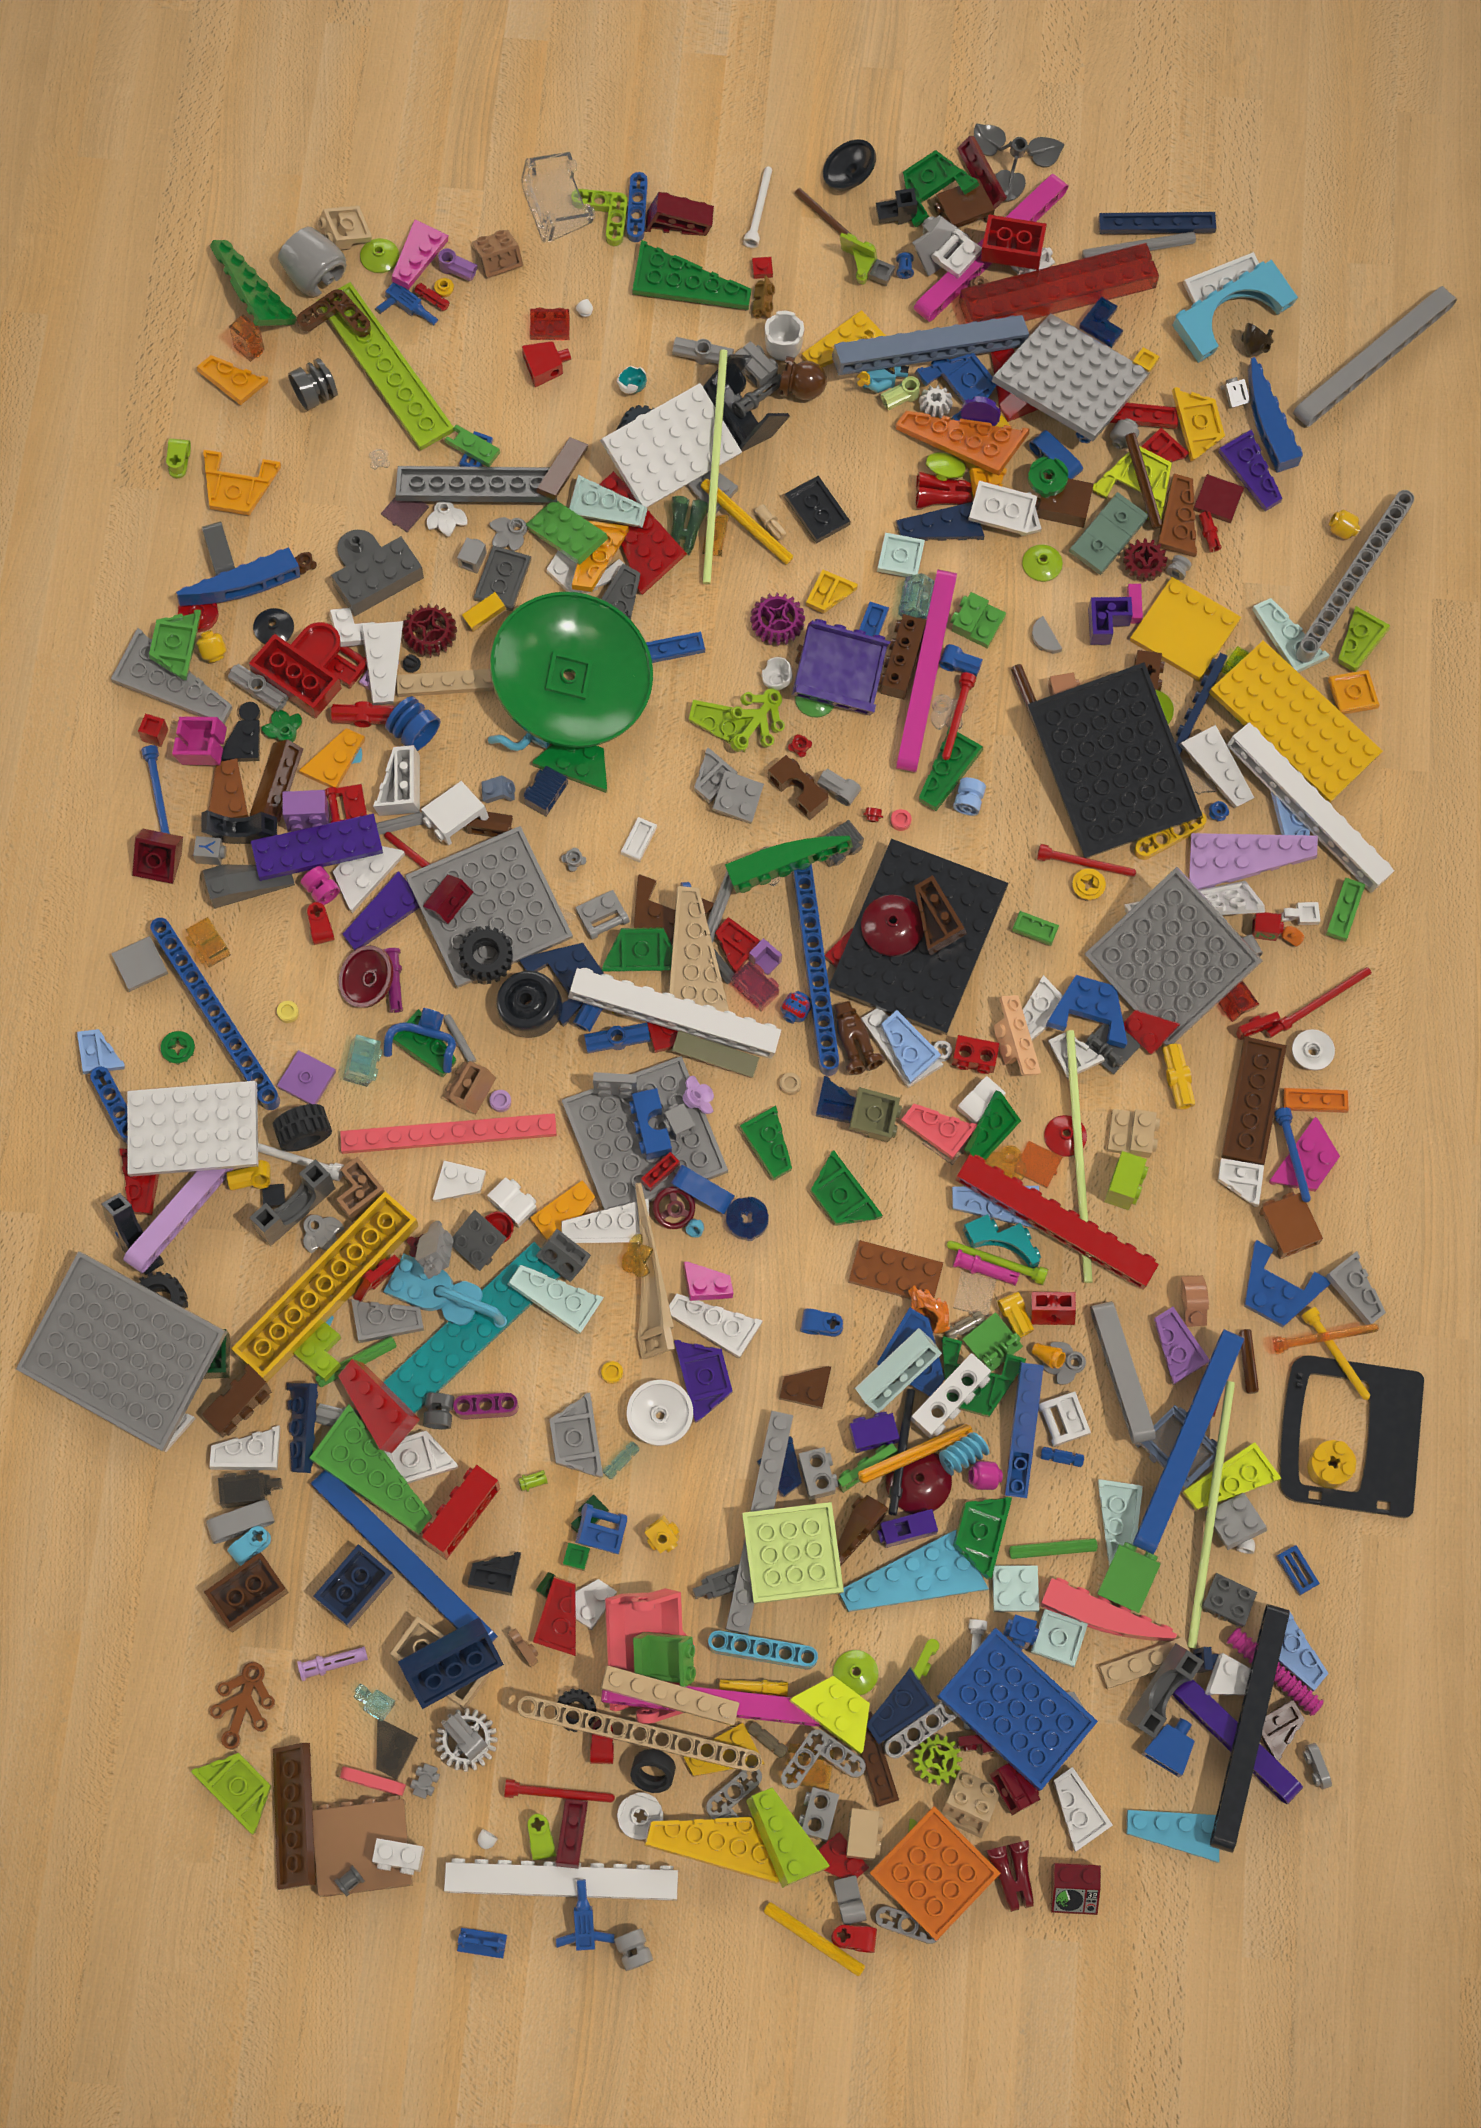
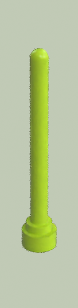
M954 1241L947 1242V1247L951 1250L958 1252V1249H961L963 1253L972 1256L978 1255L983 1261L1030 1276L1032 1280H1035V1283L1044 1285L1049 1270L1040 1266V1268L1035 1267L1033 1269Z

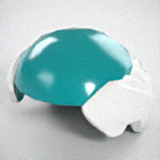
M634 366L626 367L617 378L620 390L627 394L641 392L647 384L644 369Z

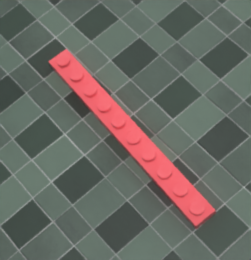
M555 1113L346 1130L340 1131L341 1152L342 1154L554 1137L557 1136Z

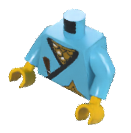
M867 329L864 331L866 335L862 339L875 338L874 330ZM903 365L862 371L857 375V378H860L857 384L859 387L869 388L876 393L895 387L896 377H908L909 366Z

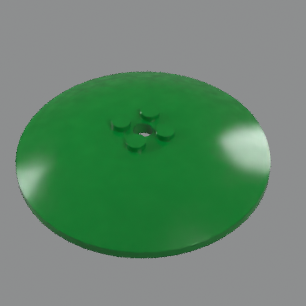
M554 592L526 601L505 619L497 632L491 649V681L502 707L526 732L554 745L573 748L592 747L619 737L639 719L652 691V658L642 634L635 624L619 609L602 599L588 594ZM571 672L574 675V679L567 680L563 673Z

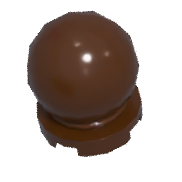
M786 356L785 371L783 370L779 396L787 397L788 393L792 392L795 397L802 400H813L819 397L827 385V376L823 368L813 361H802L796 364L795 357Z

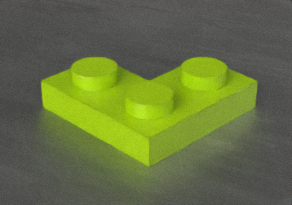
M324 1322L294 1352V1355L326 1382L341 1367L340 1363L327 1353L341 1339V1336Z

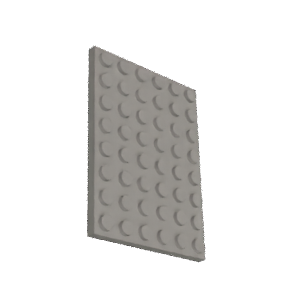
M78 1251L16 1369L155 1448L165 1451L228 1332Z

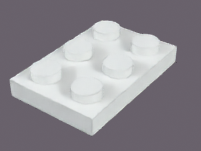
M979 481L969 521L1027 536L1037 496Z

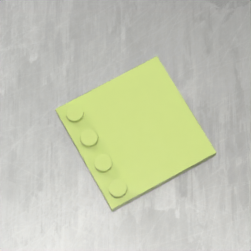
M832 1502L742 1513L753 1604L844 1592Z

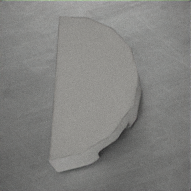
M1042 616L1033 626L1032 639L1034 644L1040 650L1043 649L1052 654L1062 652V647L1044 616Z

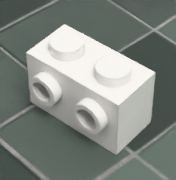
M377 1838L372 1862L377 1864V1869L391 1871V1867L399 1868L400 1873L413 1875L414 1871H421L425 1848L423 1846Z

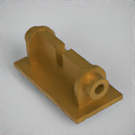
M765 276L764 281L759 280L755 284L754 298L760 299L753 301L752 314L755 318H761V316L765 315L767 319H770L771 312H773L772 299L775 294V286L767 276Z

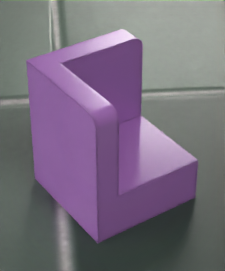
M763 938L749 952V961L764 974L769 975L782 962V954Z

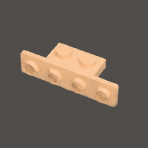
M1002 996L999 1000L1004 1018L994 1025V1030L998 1043H1000V1053L1004 1064H1013L1015 1061H1018L1022 1076L1038 1075L1041 1073L1019 996Z

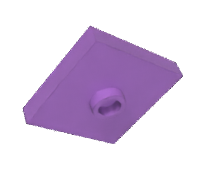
M298 1050L277 1087L307 1104H317L335 1075L336 1069Z

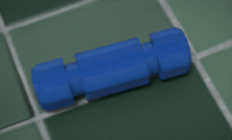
M1043 1447L1040 1456L1043 1460L1049 1461L1052 1459L1053 1462L1067 1465L1072 1463L1073 1466H1083L1084 1455L1076 1453L1073 1455L1072 1452L1058 1449L1052 1450L1049 1447Z

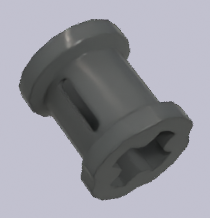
M353 1865L340 1879L336 1878L334 1880L346 1897L350 1895L349 1892L359 1883L365 1882Z

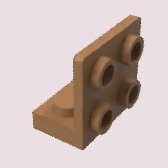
M498 230L495 234L481 236L472 241L474 249L481 258L487 278L524 266L519 245L509 230Z

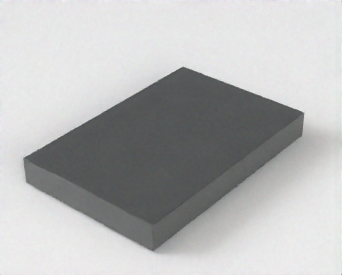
M493 545L475 592L474 601L481 602L496 592L507 608L506 610L513 612L532 560L531 556Z

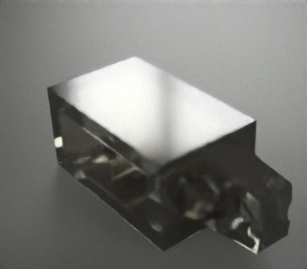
M250 1470L246 1472V1475L238 1476L237 1473L224 1474V1477L218 1478L220 1505L223 1509L248 1506L267 1500V1496L271 1495V1491L283 1489L281 1478L270 1479V1475H264L263 1472L259 1473V1470Z

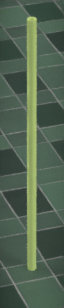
M720 350L703 584H711L727 350Z
M1073 1030L1066 1031L1079 1218L1087 1222L1088 1210L1075 1034ZM1082 1255L1084 1283H1092L1091 1259Z
M1227 1381L1225 1387L1187 1644L1188 1648L1196 1649L1235 1387V1382Z

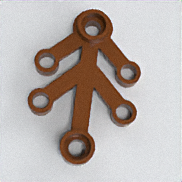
M257 1662L246 1664L242 1670V1675L227 1683L219 1684L217 1691L222 1697H228L233 1689L243 1684L245 1685L242 1693L220 1705H214L210 1709V1714L214 1719H221L225 1712L237 1706L230 1730L226 1731L221 1737L223 1746L229 1750L236 1749L240 1745L239 1731L247 1709L254 1721L253 1726L258 1732H263L268 1728L267 1720L261 1716L251 1696L254 1686L261 1697V1705L264 1709H272L275 1706V1699L269 1695L262 1681L265 1676V1670ZM252 1670H256L258 1672L255 1678L250 1677V1672ZM223 1686H228L229 1691L225 1694H222L221 1688ZM267 1698H270L272 1700V1704L270 1706L264 1705V1701ZM216 1708H221L219 1716L213 1714ZM262 1720L265 1725L259 1729L257 1728V1723ZM234 1736L236 1738L235 1743L232 1745L228 1744V1738Z

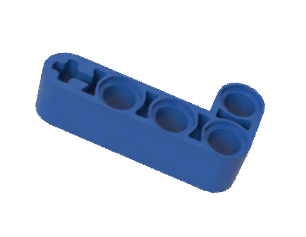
M102 1066L96 1067L91 1072V1080L122 1140L128 1144V1136H125L128 1130L127 1105L108 1069ZM102 1076L107 1083L105 1086L102 1085L99 1079ZM111 1093H115V1094H116V1096H115L114 1099H112V1100H107V1099H106L109 1094H111ZM118 1112H125V1115L123 1117L116 1118V1114Z

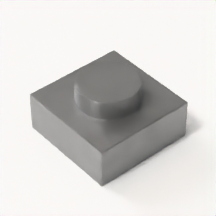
M877 259L869 274V279L887 286L895 266Z

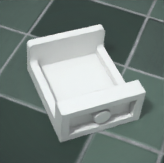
M462 781L421 809L424 815L422 820L429 829L432 827L439 841L444 840L448 846L452 844L450 837L478 817L480 820H487L489 818L485 806Z

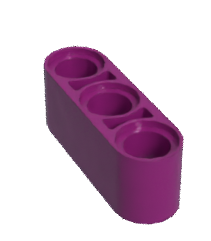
M512 1393L459 1396L455 1399L453 1407L458 1418L468 1420L511 1417L518 1412L519 1405L516 1396ZM510 1400L514 1402V1406L511 1409H504L502 1407L505 1401ZM484 1402L492 1404L491 1409L487 1411L482 1410L480 1406ZM462 1403L470 1405L469 1410L466 1412L459 1411L458 1407Z

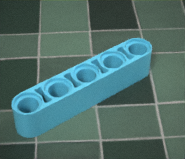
M714 1631L708 1638L710 1651L718 1655L805 1670L812 1669L818 1660L817 1651L813 1647L725 1631ZM716 1637L722 1638L725 1642L720 1648L712 1645V1640ZM738 1641H743L746 1643L747 1648L745 1651L739 1652L734 1648V1644ZM766 1645L769 1648V1653L765 1656L759 1655L756 1651L757 1647ZM788 1649L792 1656L784 1660L779 1656V1651ZM811 1653L814 1660L811 1663H804L801 1655Z

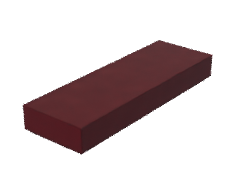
M565 1799L555 1863L557 1867L579 1869L588 1801Z

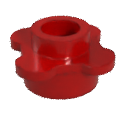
M797 734L794 736L792 743L788 745V750L790 752L794 751L799 757H805L807 750L812 747V741L808 740L805 736Z

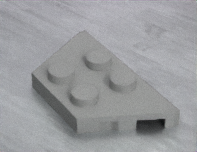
M586 1393L580 1400L566 1407L563 1412L549 1419L555 1460L557 1465L602 1478L603 1472L591 1395Z

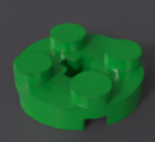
M1041 457L1031 464L1028 473L1029 485L1044 498L1057 495L1067 485L1068 469L1057 458L1053 460L1048 459V457ZM1044 474H1052L1053 476L1050 480L1044 478Z

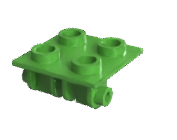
M996 1312L962 1339L991 1372L1005 1362L1007 1354L1013 1355L1023 1347L1020 1343L1021 1338L1017 1333L1013 1334Z

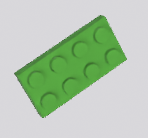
M559 501L557 503L550 502L526 524L530 532L579 565L608 539L604 531Z

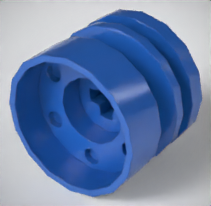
M410 696L394 708L386 721L385 727L395 738H401L402 744L405 746L414 745L416 750L419 751L435 736L441 721L432 711L425 710V705L420 703L418 699Z

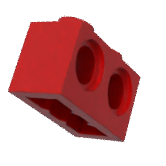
M958 1035L952 1065L960 1070L973 1069L981 1074L994 1073L1000 1043ZM967 1051L970 1056L962 1057L960 1052ZM988 1055L991 1060L983 1061L980 1056Z

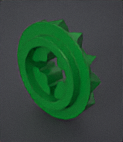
M183 1031L171 1032L161 1042L163 1057L169 1063H176L178 1065L182 1062H187L193 1056L194 1049L196 1048L193 1038ZM178 1040L181 1047H185L184 1049H180L179 1055H177L176 1051L173 1049L177 1046Z

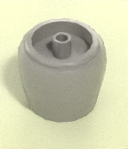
M313 227L302 228L292 235L282 246L278 254V260L294 285L306 296L318 297L322 293L317 284L323 281L326 285H329L334 280L338 281L343 276L347 266L346 258L342 251Z

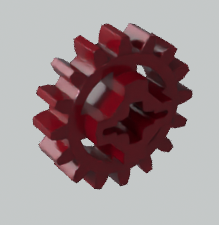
M1144 538L1143 543L1138 539L1135 545L1130 543L1128 549L1125 550L1123 563H1125L1124 569L1130 570L1129 576L1137 575L1136 580L1143 577L1144 582L1147 581L1148 577L1152 581L1155 580L1156 575L1160 577L1162 571L1166 569L1168 557H1165L1166 550H1160L1161 544L1154 545L1155 540L1147 543L1146 538Z

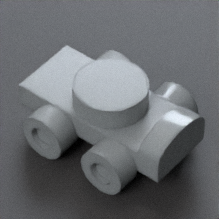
M425 1764L424 1767L418 1766L415 1775L420 1777L418 1781L413 1779L410 1788L414 1789L413 1795L426 1799L427 1795L432 1796L435 1787H432L433 1782L437 1783L440 1774L437 1773L438 1768Z

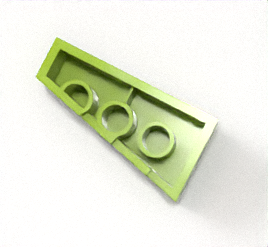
M773 1787L752 1795L746 1800L782 1888L824 1871L830 1866Z

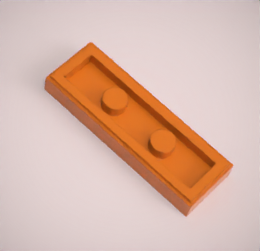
M1284 1088L1283 1108H1290L1291 1111L1347 1113L1349 1111L1348 1090Z

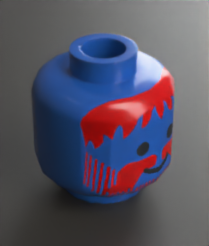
M796 991L795 993L788 994L780 1010L784 1015V1020L791 1024H794V1022L801 1023L807 1017L812 1005L810 998L806 994Z

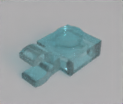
M359 1684L354 1691L356 1692L354 1698L365 1704L363 1710L381 1722L395 1706L394 1699L377 1689L372 1694L366 1686Z

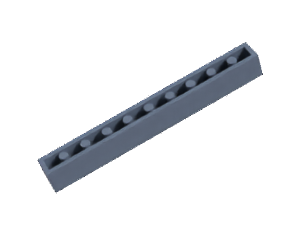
M1023 315L1009 316L1007 318L990 319L981 322L974 321L968 324H955L949 327H936L923 331L917 330L910 333H898L871 339L840 342L834 344L832 358L839 376L960 357L971 353L980 354L1018 348L1028 339L1029 332Z

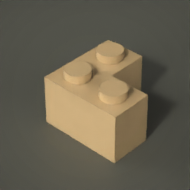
M851 1809L847 1835V1858L874 1861L875 1855H880L881 1841H877V1834H881L883 1828V1818L879 1817L880 1811Z

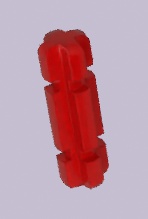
M422 283L416 285L414 290L419 296L423 295L422 298L434 306L437 305V308L442 311L448 309L450 302L444 297L441 299L442 296L430 288L427 289V286Z

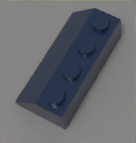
M480 1618L471 1621L398 1661L422 1709L504 1665Z

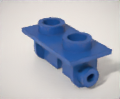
M461 1928L457 1952L503 1959L507 1935Z

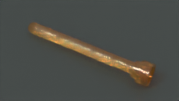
M1369 1324L1292 1339L1278 1336L1273 1337L1272 1340L1275 1354L1278 1355L1283 1354L1284 1351L1291 1347L1374 1333L1379 1330V1326L1377 1324Z

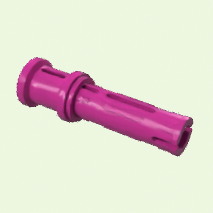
M958 1249L953 1263L954 1268L960 1267L969 1270L971 1274L978 1272L1016 1286L1020 1275L1019 1272L983 1261L978 1255L972 1256L963 1253L961 1249Z

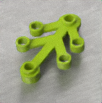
M773 688L767 689L763 695H753L751 692L744 693L740 698L743 705L748 706L752 703H763L760 709H742L739 706L731 709L730 717L733 720L752 718L741 734L731 738V748L736 752L746 749L749 744L748 739L758 725L760 726L761 733L760 743L763 747L767 748L774 743V737L769 734L766 716L769 710L772 718L771 730L779 733L785 728L784 722L779 717L778 710L782 703V696L778 690ZM745 696L749 697V702L746 700Z

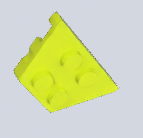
M835 1676L820 1682L789 1700L858 1754L863 1752L870 1703Z

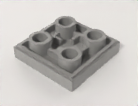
M150 936L112 953L129 992L168 974Z

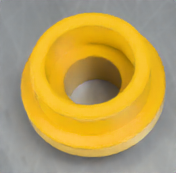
M440 278L435 282L434 289L440 296L448 297L454 291V284L448 278Z

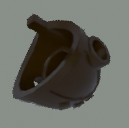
M1247 323L1241 337L1246 353L1252 357L1263 352H1269L1271 344L1274 342L1272 338L1274 330L1269 329L1268 333L1265 334L1257 326Z

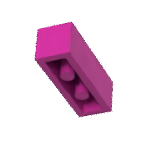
M1128 584L1127 597H1132L1133 612L1130 624H1140L1143 619L1141 584Z

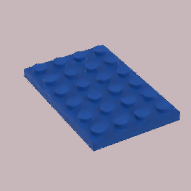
M997 1628L991 1631L936 1696L1038 1791H1041L1098 1722Z

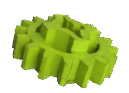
M937 1734L933 1741L928 1737L926 1744L923 1742L919 1744L921 1750H914V1753L918 1755V1758L912 1760L913 1763H918L914 1770L915 1772L921 1771L920 1779L922 1780L927 1777V1784L929 1785L933 1780L936 1781L937 1786H940L941 1780L948 1784L949 1776L953 1779L957 1777L954 1770H961V1767L957 1765V1763L963 1761V1758L957 1757L961 1750H954L953 1747L956 1742L947 1743V1736L940 1740ZM937 1745L943 1746L948 1750L942 1751L938 1749ZM928 1749L929 1757L923 1762V1753ZM934 1754L937 1755L938 1758H943L941 1762V1767L938 1765V1763L933 1764L932 1760L935 1758ZM953 1759L952 1767L948 1772L946 1767L947 1761ZM932 1769L934 1771H937L938 1775H933L929 1773L927 1770Z

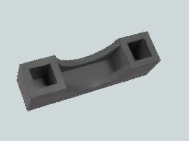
M1175 1643L1126 1720L1155 1739L1167 1720L1166 1706L1171 1695L1181 1684L1192 1681L1204 1661Z

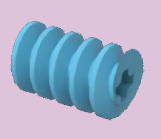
M971 1432L967 1437L961 1438L960 1441H956L953 1445L948 1446L946 1450H942L939 1453V1459L945 1471L953 1476L954 1471L960 1473L962 1467L967 1469L969 1463L975 1464L976 1459L981 1460L983 1454L987 1456L990 1451L984 1439L977 1433Z

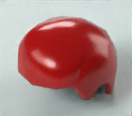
M498 1211L485 1216V1219L506 1237L503 1243L507 1242L514 1231L512 1219L506 1213Z

